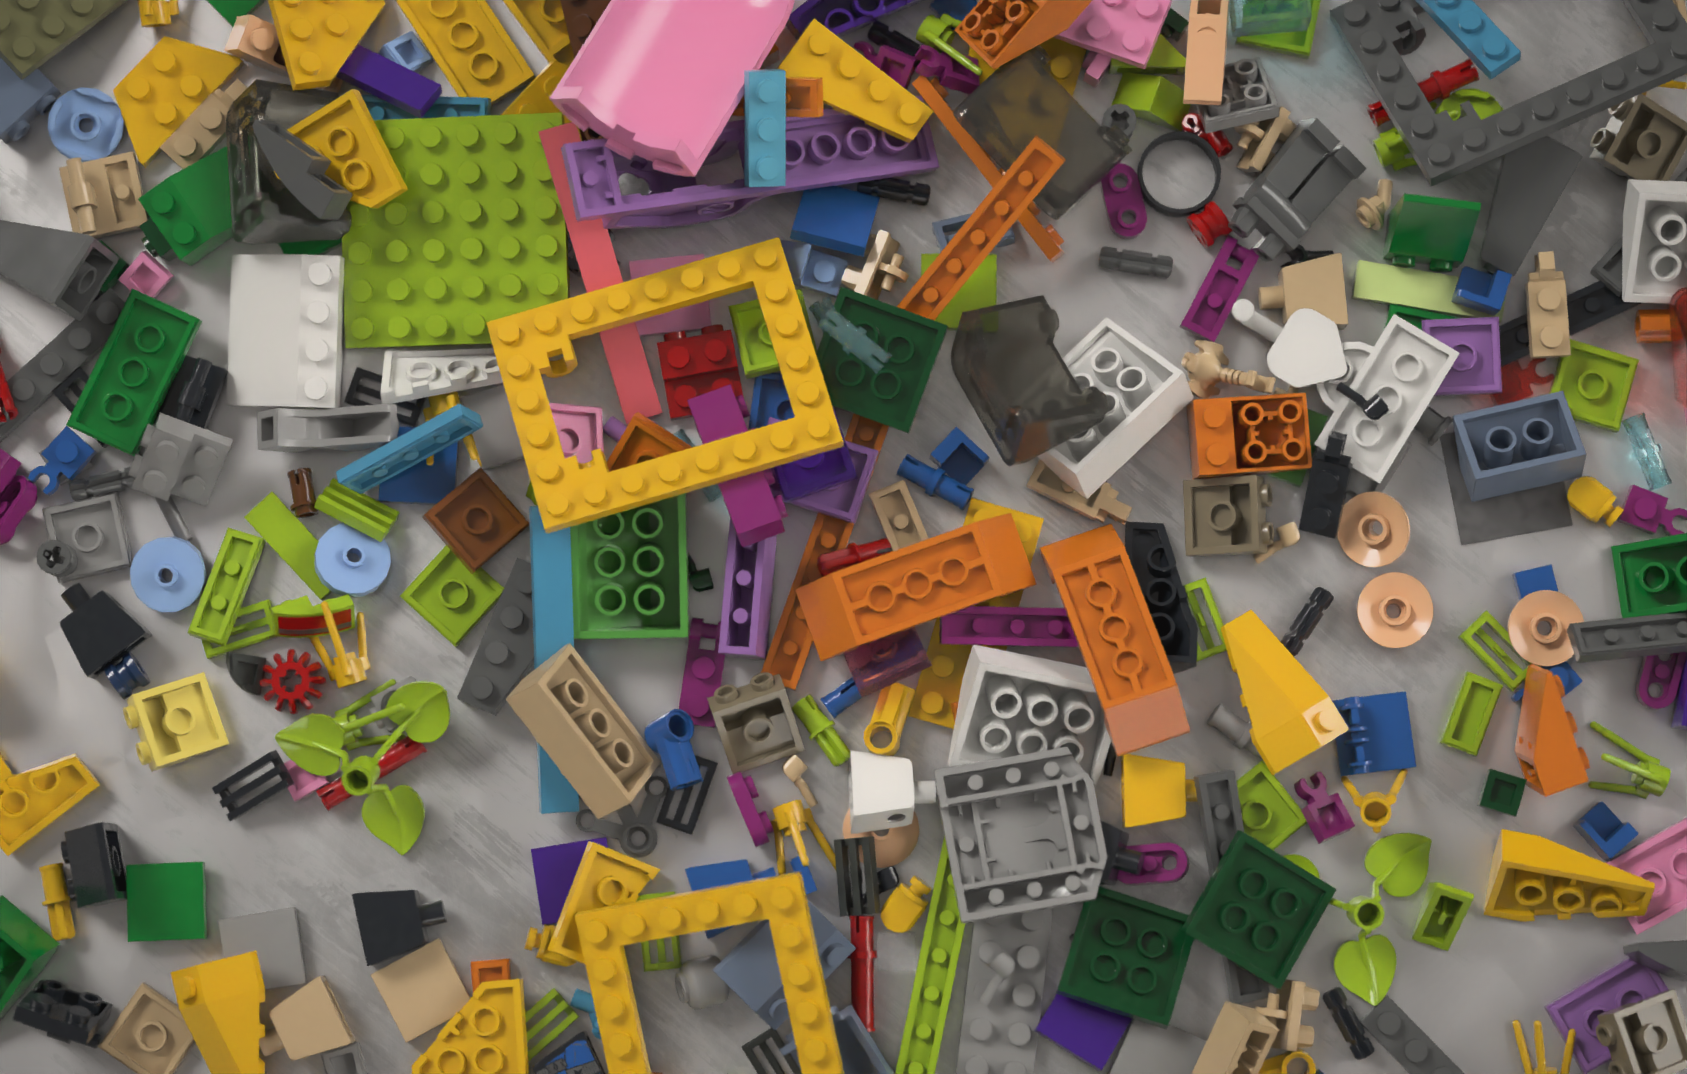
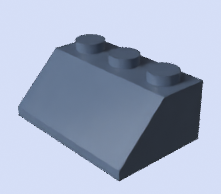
M1563 391L1453 415L1452 420L1460 470L1472 502L1582 477L1587 454Z
M807 899L825 980L844 962L856 947ZM769 919L761 920L713 971L775 1031L789 1018V1012Z

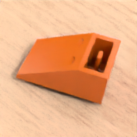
M980 0L954 31L993 69H996L1067 30L1092 0Z
M1306 393L1195 399L1186 406L1192 480L1261 475L1311 469L1312 467Z
M1531 664L1527 667L1514 751L1523 777L1527 780L1526 786L1546 797L1588 782L1585 770L1590 768V764L1584 749L1577 747L1573 734L1577 733L1578 729L1570 711L1566 712L1561 698L1565 696V690L1558 675L1553 676L1551 671Z

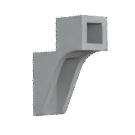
M395 404L327 409L274 408L257 412L258 450L294 453L312 449L359 451L383 446L396 439L399 431L397 405Z

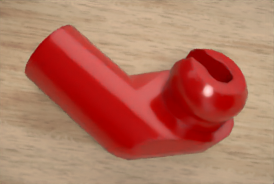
M1189 113L1183 117L1181 123L1183 132L1192 133L1203 138L1212 146L1218 157H1223L1232 151L1233 145L1223 130L1206 133L1199 114Z

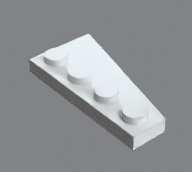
M471 344L385 348L380 393L382 404H393L503 383L493 345Z

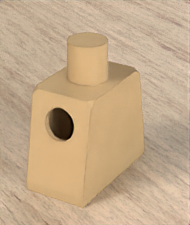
M1341 253L1283 267L1278 273L1279 286L1258 288L1260 310L1281 308L1283 325L1287 323L1295 311L1303 308L1313 309L1335 322L1338 330H1344L1348 325Z
M319 976L269 1011V1016L275 1027L265 1031L264 1038H259V1047L265 1057L285 1048L290 1060L294 1061L352 1044L356 1040L326 977Z

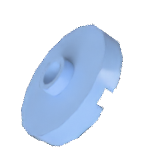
M81 87L66 92L55 101L49 112L47 128L52 143L61 154L70 159L81 158L82 162L107 157L116 150L123 138L124 120L119 106L109 95L98 89ZM83 118H89L93 121V129L90 132L86 133L80 129L79 123Z
M340 523L328 529L319 539L314 554L315 572L321 583L333 593L341 596L349 594V596L363 597L376 591L385 581L391 564L390 548L385 539L379 542L345 523ZM347 554H357L360 558V561H349L347 558Z
M176 536L160 537L144 544L135 554L130 568L131 585L137 598L147 607L160 612H178L193 605L202 595L207 582V570H205L203 556L189 541ZM164 568L169 569L173 574L170 582L162 578V570Z

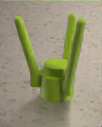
M943 13L940 19L932 14L928 15L917 31L916 40L934 48L939 54L944 51L976 75H981L983 72L981 68L950 46L955 37V32L951 28H957L962 21L954 19L946 13Z
M1436 102L1429 103L1433 110L1437 107ZM1453 110L1448 114L1453 119L1458 116V111ZM1395 126L1390 130L1380 133L1379 138L1372 141L1383 168L1392 165L1393 170L1398 171L1408 166L1418 165L1413 157L1405 158L1404 155L1409 154L1410 151Z
M390 679L348 707L335 711L333 719L338 722L345 733V743L342 747L346 746L348 751L363 746L384 744L391 736L382 735L359 738V736L364 735L363 726L403 711L406 707L404 703L390 706L362 718H359L357 714H351L371 702V697L395 685V679ZM401 734L395 742L402 740L406 735Z
M1592 721L1590 723L1592 729L1641 761L1635 765L1618 757L1603 753L1601 755L1602 760L1632 772L1631 782L1636 784V786L1590 781L1588 783L1589 788L1633 794L1644 799L1648 797L1649 793L1660 797L1668 785L1671 770L1659 765L1660 759L1647 755L1597 722Z

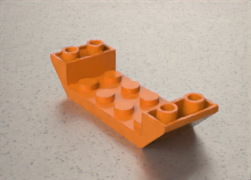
M1011 513L971 523L833 572L799 587L795 591L820 661L822 662L856 650L858 646L999 596L1002 598L1037 584Z
M1110 523L1040 547L1051 582L1056 584L1104 712V723L1117 757L1189 733L1190 728L1177 682L1125 546L1112 524Z

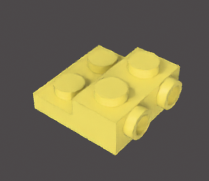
M204 672L132 694L126 700L128 706L123 708L125 721L129 729H137L141 742L136 743V752L141 764H149L151 772L187 761L191 757L225 747L229 744Z

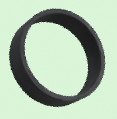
M1170 132L1152 141L1143 152L1137 168V176L1143 199L1155 211L1170 217H1185L1201 211L1213 199L1221 180L1219 158L1212 146L1203 138L1188 132ZM1182 140L1193 143L1200 147L1210 158L1215 173L1214 186L1209 196L1198 205L1185 209L1170 208L1156 201L1148 192L1143 180L1144 160L1155 147L1164 142Z

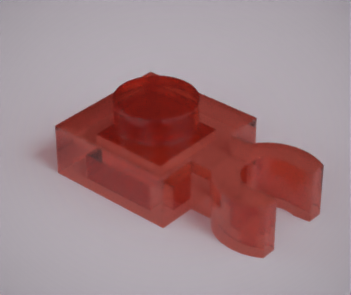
M1532 359L1523 370L1518 360L1501 367L1502 393L1489 394L1494 406L1524 400L1532 396L1534 393L1530 384L1543 386L1551 382L1555 378L1553 373L1541 377L1535 370L1536 365L1541 364L1547 359Z

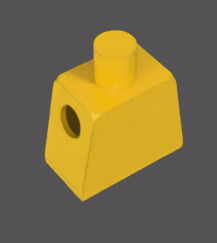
M1132 754L1121 756L1122 828L1186 817V802H1198L1194 779H1185V763Z

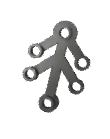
M660 776L650 777L645 783L647 796L638 818L631 804L616 810L623 825L601 818L597 819L590 809H584L578 813L576 825L581 831H595L618 839L621 848L629 856L636 858L645 857L657 845V832L651 824L660 799L667 793L668 784ZM655 780L661 781L664 785V789L659 795H654L649 790L651 782ZM586 813L592 814L595 818V823L590 828H584L581 825V817ZM636 831H641L646 836V841L641 846H635L631 841V837Z

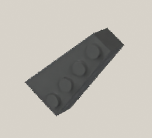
M517 558L457 696L458 700L495 716L507 702L506 698L520 681L526 677V674L534 665L531 563Z

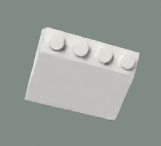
M1628 179L1623 210L1622 300L1624 302L1687 304V182Z
M306 254L232 255L227 406L308 409L341 407L345 258L335 255Z
M1106 317L1007 409L1000 418L1063 482L1088 499L1194 397L1185 373Z
M973 644L962 679L948 765L954 767L1067 747L1081 768L1093 780L1094 789L1096 790L1111 739L1104 723V712L1087 667Z

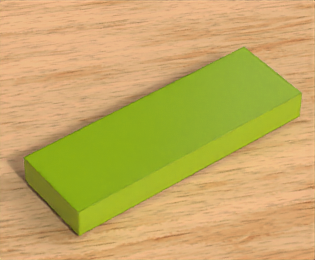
M271 492L244 518L319 599L323 601L332 591L321 583L315 572L314 554L319 541L275 493Z
M232 528L227 529L187 633L190 636L226 647L266 541L263 538Z

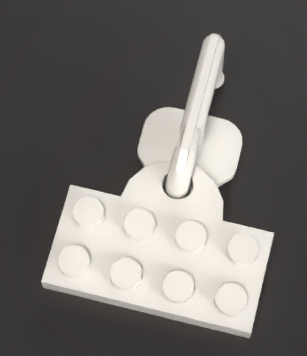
M1240 299L1232 307V316L1236 321L1274 343L1267 355V365L1271 373L1295 388L1316 384L1322 402L1334 412L1314 445L1322 450H1326L1328 438L1331 436L1332 431L1348 434L1343 455L1352 457L1353 469L1378 484L1381 483L1460 354L1395 314L1375 346H1371L1360 341L1344 342L1341 344L1335 322L1313 309L1303 308L1295 311L1282 328L1255 312L1254 306L1249 300ZM1347 365H1348V368H1349L1348 375H1347L1344 379H1342V380H1334V379H1341V378H1343V377L1346 375V373H1347ZM1340 382H1343L1362 395L1367 401L1377 393L1387 404L1389 411L1380 419L1371 420L1354 401L1337 391L1336 388Z

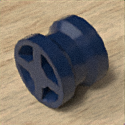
M130 651L122 656V661L118 664H110L104 668L107 678L124 700L132 695V691L136 687H145L151 683L144 668Z

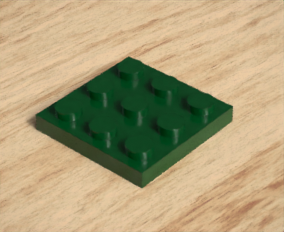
M841 287L816 353L831 404L837 408L909 434L946 336L948 325Z
M1238 830L1180 931L1280 990L1337 889L1245 832Z
M1099 886L1096 899L1083 902L1056 994L1167 1029L1194 940L1180 931L1189 915Z

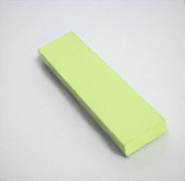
M1358 260L1351 299L1386 305L1391 303L1463 318L1499 317L1500 324L1503 318L1506 295L1501 310L1495 316L1451 302L1459 279L1458 276Z

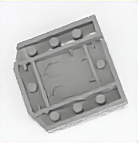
M1067 747L934 770L938 802L961 924L1096 899L1107 860L1093 780L1081 768Z

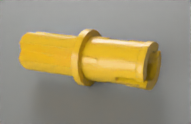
M63 863L39 867L46 900L42 902V906H47L52 938L56 941L71 939L76 934Z

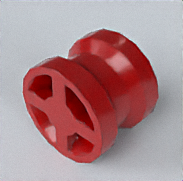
M1213 201L1207 203L1204 206V211L1201 213H1193L1186 218L1197 240L1207 249L1214 244L1217 237L1220 235L1227 236L1233 231L1228 226L1229 221Z

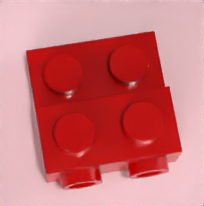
M722 324L710 325L700 329L701 335L686 337L685 331H677L663 335L664 342L657 343L671 421L692 417L687 400L731 384L735 397L743 395L731 329L724 330Z

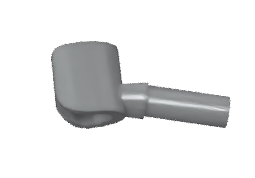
M1002 951L989 964L997 974L992 978L980 999V1002L987 1006L998 987L1015 968V961L1005 951Z

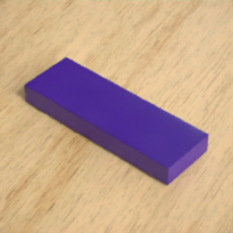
M359 44L336 76L418 118H422L442 94L440 84Z

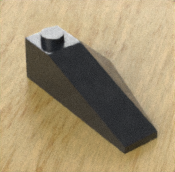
M1126 521L1124 546L1172 672L1176 674L1194 668L1197 665L1198 627L1187 601L1188 596L1185 587L1182 586L1164 523Z

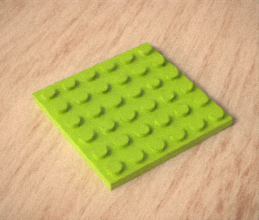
M562 112L374 120L408 190L378 209L349 201L341 215L342 257L345 258L343 296L346 349L492 344L486 322L570 298L568 229L538 131L565 124Z

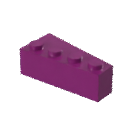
M731 384L687 400L702 444L750 431L747 429L743 419L750 416L743 395L735 397ZM770 468L718 483L741 547L785 532L782 519L788 517L781 495L773 497L769 485L775 483Z

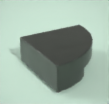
M226 652L227 669L232 680L247 693L261 696L262 686H260V680L264 677L263 667L266 664V658Z

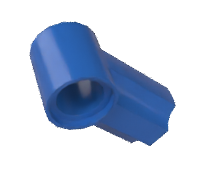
M673 709L650 722L646 726L644 733L648 746L660 755L672 791L682 790L703 781L690 742L694 734V723L688 713L681 709Z

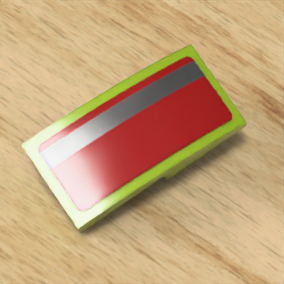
M349 594L325 600L329 605L339 633L355 628L354 603ZM307 595L294 600H286L277 606L271 607L272 630L275 636L308 638L330 635L321 603L312 606Z

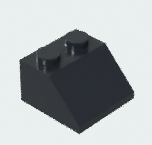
M100 822L64 832L66 841L61 842V852L64 863H70L72 879H68L67 884L71 901H76L78 908H88L127 900L126 872L117 824Z

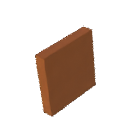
M481 467L422 516L471 574L476 572L530 525Z

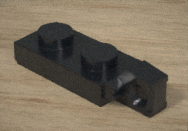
M1332 431L1331 436L1328 438L1326 450H1317L1312 462L1298 530L1334 539L1338 535L1353 466L1351 463L1352 457L1343 455L1348 434Z

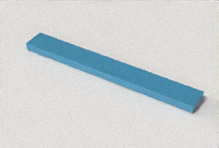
M529 506L535 670L565 645L571 643L574 647L570 527L546 534L538 506ZM537 742L539 812L541 814L578 812L579 794L566 777L562 775L543 747Z

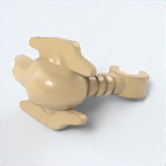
M1196 340L1194 345L1200 351L1195 354L1191 352L1184 354L1181 365L1188 371L1190 379L1188 384L1191 392L1201 399H1208L1210 395H1219L1220 389L1214 386L1220 381L1272 394L1276 378L1258 375L1253 370H1249L1247 373L1231 368L1224 369L1221 364L1227 366L1229 359L1223 353V345L1211 341Z

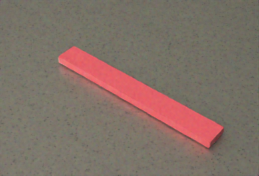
M573 122L538 131L586 292L622 283L623 279L608 229H604L602 219L581 222L576 220L561 148L566 143L581 142L577 126ZM636 322L599 332L626 424L631 421L633 415L637 412L645 417L663 413Z

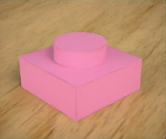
M1090 51L1082 64V67L1086 69L1083 81L1096 88L1109 68L1111 57Z
M143 251L118 280L130 291L135 289L155 298L174 275L147 251Z
M292 760L284 763L295 783L288 787V790L296 802L330 783L327 776L311 774Z

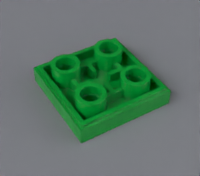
M205 862L126 865L128 942L207 939Z

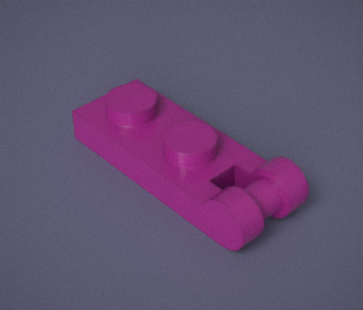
M1229 234L1180 325L1184 330L1205 341L1215 342L1232 310L1233 304L1236 302L1259 258L1254 252L1253 247L1250 250L1237 243L1238 239ZM1230 256L1243 263L1239 271L1226 264Z
M692 617L679 709L688 713L695 726L715 728V721L707 698L714 696L715 690L721 687L725 655L718 653L721 621H718V624L704 623L703 618ZM701 638L715 639L714 650L700 649Z

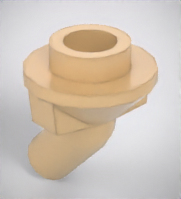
M1379 180L1377 194L1370 199L1361 197L1357 200L1358 209H1356L1355 213L1365 228L1369 229L1371 227L1376 231L1383 228L1385 212L1391 204L1393 188L1391 180Z

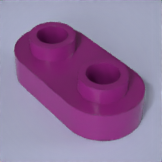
M1126 164L1111 165L1104 171L1100 181L1109 227L1117 237L1133 239L1143 232L1147 223V213L1138 176L1135 170ZM1117 176H1122L1126 179L1127 185L1123 188H1118L1114 185L1113 179ZM1126 212L1132 213L1135 216V222L1132 224L1124 223L1121 218L1122 214Z
M23 475L15 476L12 483L6 486L0 494V545L12 539L20 521L37 502V485Z
M1686 652L1670 653L1667 661L1661 660L1658 655L1643 657L1636 684V696L1643 706L1649 709H1661L1669 706L1674 701L1686 659ZM1652 683L1660 687V695L1657 698L1649 694V686Z
M741 771L727 776L755 847L770 842L767 834L774 832L766 811L758 813L753 799L759 797L751 775L743 778Z
M1174 843L1126 846L1127 849L1144 853L1143 867L1139 875L1119 870L1117 879L1129 886L1177 882L1189 870V857L1179 845ZM1169 857H1174L1177 860V865L1173 870H1166L1164 867V862Z

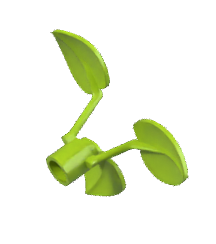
M415 681L399 687L390 696L386 708L399 703L405 704L406 707L403 711L388 717L400 726L372 758L369 756H359L351 763L348 753L341 749L345 743V733L338 722L330 716L319 713L303 716L275 735V740L283 752L294 763L311 774L318 776L332 775L339 769L342 759L343 765L340 769L344 772L342 784L345 790L356 796L369 794L361 809L366 827L378 839L390 845L400 855H404L414 845L421 833L425 819L424 803L419 794L410 786L399 785L390 790L387 784H375L380 776L378 762L404 731L413 741L419 743H428L439 739L446 731L450 722L448 695L443 686L429 681Z
M1396 833L1377 840L1369 848L1364 860L1366 871L1377 878L1372 884V896L1370 898L1367 896H1357L1349 903L1332 898L1329 902L1330 905L1345 910L1350 922L1362 928L1358 934L1359 941H1346L1337 950L1333 964L1335 975L1347 990L1373 1006H1377L1387 994L1396 970V953L1389 939L1380 934L1366 938V935L1371 934L1372 930L1378 928L1384 920V909L1379 903L1381 901L1379 887L1382 885L1386 893L1395 897L1410 896L1420 889L1428 873L1429 852L1432 843L1430 838L1423 835ZM1296 854L1284 855L1288 860L1319 878L1317 868L1306 857Z

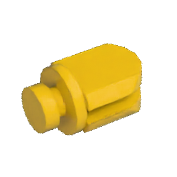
M1579 477L1571 483L1568 489L1567 499L1570 506L1595 524L1603 517L1605 519L1604 524L1610 528L1624 511L1618 505L1616 508L1611 505L1617 497L1611 490L1593 477Z
M913 875L909 881L912 884L911 886L901 882L881 908L880 917L887 929L893 932L903 933L910 930L929 904L927 899L923 897V894L928 895L932 887L916 875Z
M544 925L542 933H537V928H529L524 949L532 951L533 947L537 948V959L562 967L571 966L577 962L547 950L556 926Z

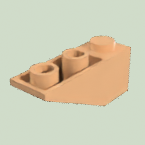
M1191 0L1183 104L1221 105L1229 29V0Z
M252 14L237 16L224 51L258 67L289 78L275 25ZM335 77L330 86L319 87L318 89L338 95L343 80Z

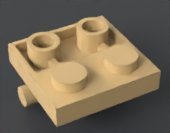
M133 151L82 162L81 158H71L66 160L67 166L59 168L72 232L88 234L97 239L141 229L139 226L149 220L148 213L138 200L144 195L136 155Z

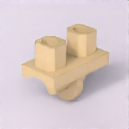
M1281 106L1279 107V117L1233 127L1241 135L1236 146L1245 150L1236 166L1238 169L1245 173H1261L1275 155L1271 151L1275 142L1277 141L1283 145L1297 127L1288 119L1290 111Z
M880 229L877 235L870 234L864 257H867L864 268L860 269L849 265L845 269L841 283L854 292L878 300L881 290L890 292L895 281L905 283L909 275L900 269L904 260L902 255L897 254L900 243L891 238L889 232Z
M1285 980L1281 989L1276 990V994L1268 993L1267 1008L1255 1006V1010L1264 1015L1267 1020L1279 1029L1271 1048L1296 1052L1297 1048L1313 1046L1315 1033L1313 1026L1300 1025L1302 1009L1316 1010L1320 993L1305 986L1306 982Z

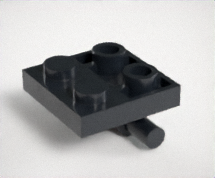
M186 355L153 425L156 424L159 414L163 413L207 430L228 371L213 365L208 360L199 357L196 359Z
M40 980L16 1006L13 1020L45 1031L50 1038L68 1044L74 1041L96 1049L101 1040V1034L97 1033V1031L108 1020L113 1004L102 1001V998L94 993H79L67 989L59 981Z

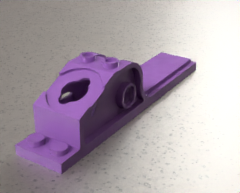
M916 96L920 101L924 103V99L922 96ZM832 108L823 109V116L818 118L786 117V186L747 187L744 185V179H738L729 184L708 187L707 184L697 185L695 177L661 172L653 169L652 161L634 155L629 160L605 147L608 141L606 138L566 143L561 148L577 222L602 219L604 229H623L625 227L672 228L712 222L736 215L746 210L752 203L780 193L934 172L939 168L929 120L926 121L913 141L908 143L865 124V121L850 114L845 115ZM744 120L727 122L702 166L725 160L739 150L744 173ZM623 173H630L637 178L644 179L649 186L648 194L641 196V193L621 196L618 182L619 177Z

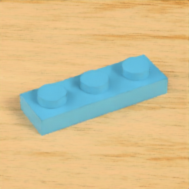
M782 69L744 70V185L747 187L786 186V71Z

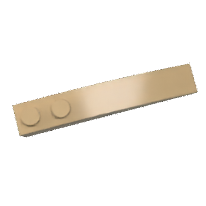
M1225 1001L1192 1074H1258L1279 1029L1254 1008Z

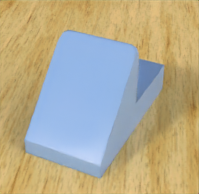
M780 240L794 285L837 298L848 260L813 250L812 244Z

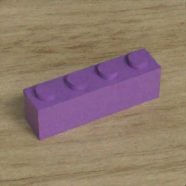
M731 518L729 523L718 653L729 658L766 660L777 535L741 547Z

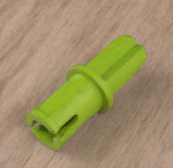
M811 694L792 706V711L809 732L810 741L816 740L834 766H841L850 759V750L833 728L835 722L828 720Z

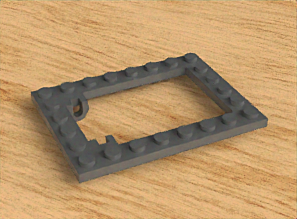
M1352 0L1330 10L1331 21L1431 187L1687 74V22L1672 0H1622L1651 44L1650 46L1482 120L1468 100L1460 104V117L1453 121L1447 110L1437 115L1435 114L1400 56L1414 52L1420 47L1426 37L1425 28L1417 16L1425 12V10L1415 0ZM1410 29L1409 34L1402 38L1400 33Z

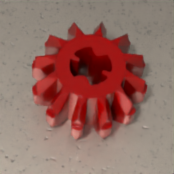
M294 649L288 650L287 662H285L280 654L276 653L273 655V658L278 667L275 669L266 664L263 667L265 672L272 674V678L260 680V686L273 688L264 695V699L269 702L278 698L275 709L280 712L285 709L289 702L290 713L298 714L299 701L305 709L311 710L313 705L308 697L310 695L318 699L323 697V693L315 690L314 686L326 683L325 677L313 676L321 670V663L315 662L308 666L311 654L304 652L297 662V653ZM292 672H296L295 676L301 678L302 682L295 685V691L290 692L291 688L285 686L284 683L285 680L291 679Z

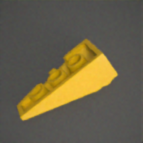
M1252 609L1221 627L1232 671L1238 674L1243 692L1240 695L1242 707H1247L1252 728L1249 729L1252 743L1272 775L1349 730L1328 694Z
M1501 829L1492 856L1484 915L1521 922L1535 921V916L1558 915V920L1571 919V914L1593 913L1597 918L1645 916L1655 889V883L1544 837Z
M257 951L171 972L179 1011L211 1074H265V1063L259 1057V1038L265 1037V1024L259 1023L260 1003L265 1002V986Z

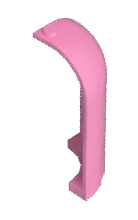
M611 0L549 99L582 131L590 127L596 133L606 138L608 141L605 147L629 160L634 155L652 161L653 169L661 172L695 177L744 95V70L760 69L784 29L795 0Z

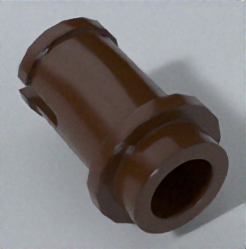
M311 468L297 469L298 473H295V470L289 471L287 476L293 498V504L290 506L291 511L295 512L296 518L317 515L318 509L314 508L316 497Z

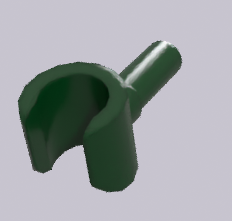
M688 552L689 577L693 589L697 592L713 589L714 585L709 568L697 570L696 564Z

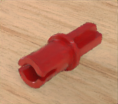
M881 538L880 540L861 545L849 543L847 548L820 554L817 559V568L822 576H826L890 553L892 551L877 553V551L890 548L891 544L887 538Z

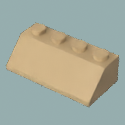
M571 643L565 645L523 678L506 698L515 714L523 721L536 738L538 744L543 747L562 775L570 782L597 819L630 804L661 763Z

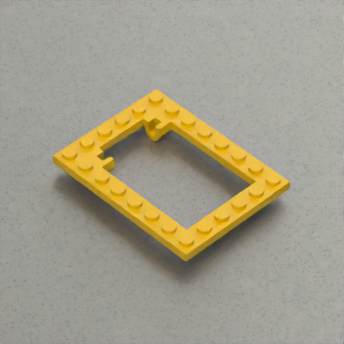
M779 237L486 322L546 534L844 446ZM748 288H755L794 418L609 472L605 455L600 448L591 451L593 459L587 463H579L576 455L565 458L541 375L545 374L549 378H557L571 373L576 368L578 362L571 340ZM563 354V357L559 360H549L550 357Z
M801 871L586 910L574 915L609 1074H652L624 945L769 919L802 1074H844Z

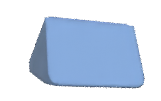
M412 31L384 44L378 52L379 55L416 73L433 62L432 57Z

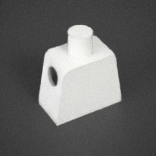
M860 751L850 752L848 782L851 834L908 826L913 820L915 804H935V781H913V765L910 759Z

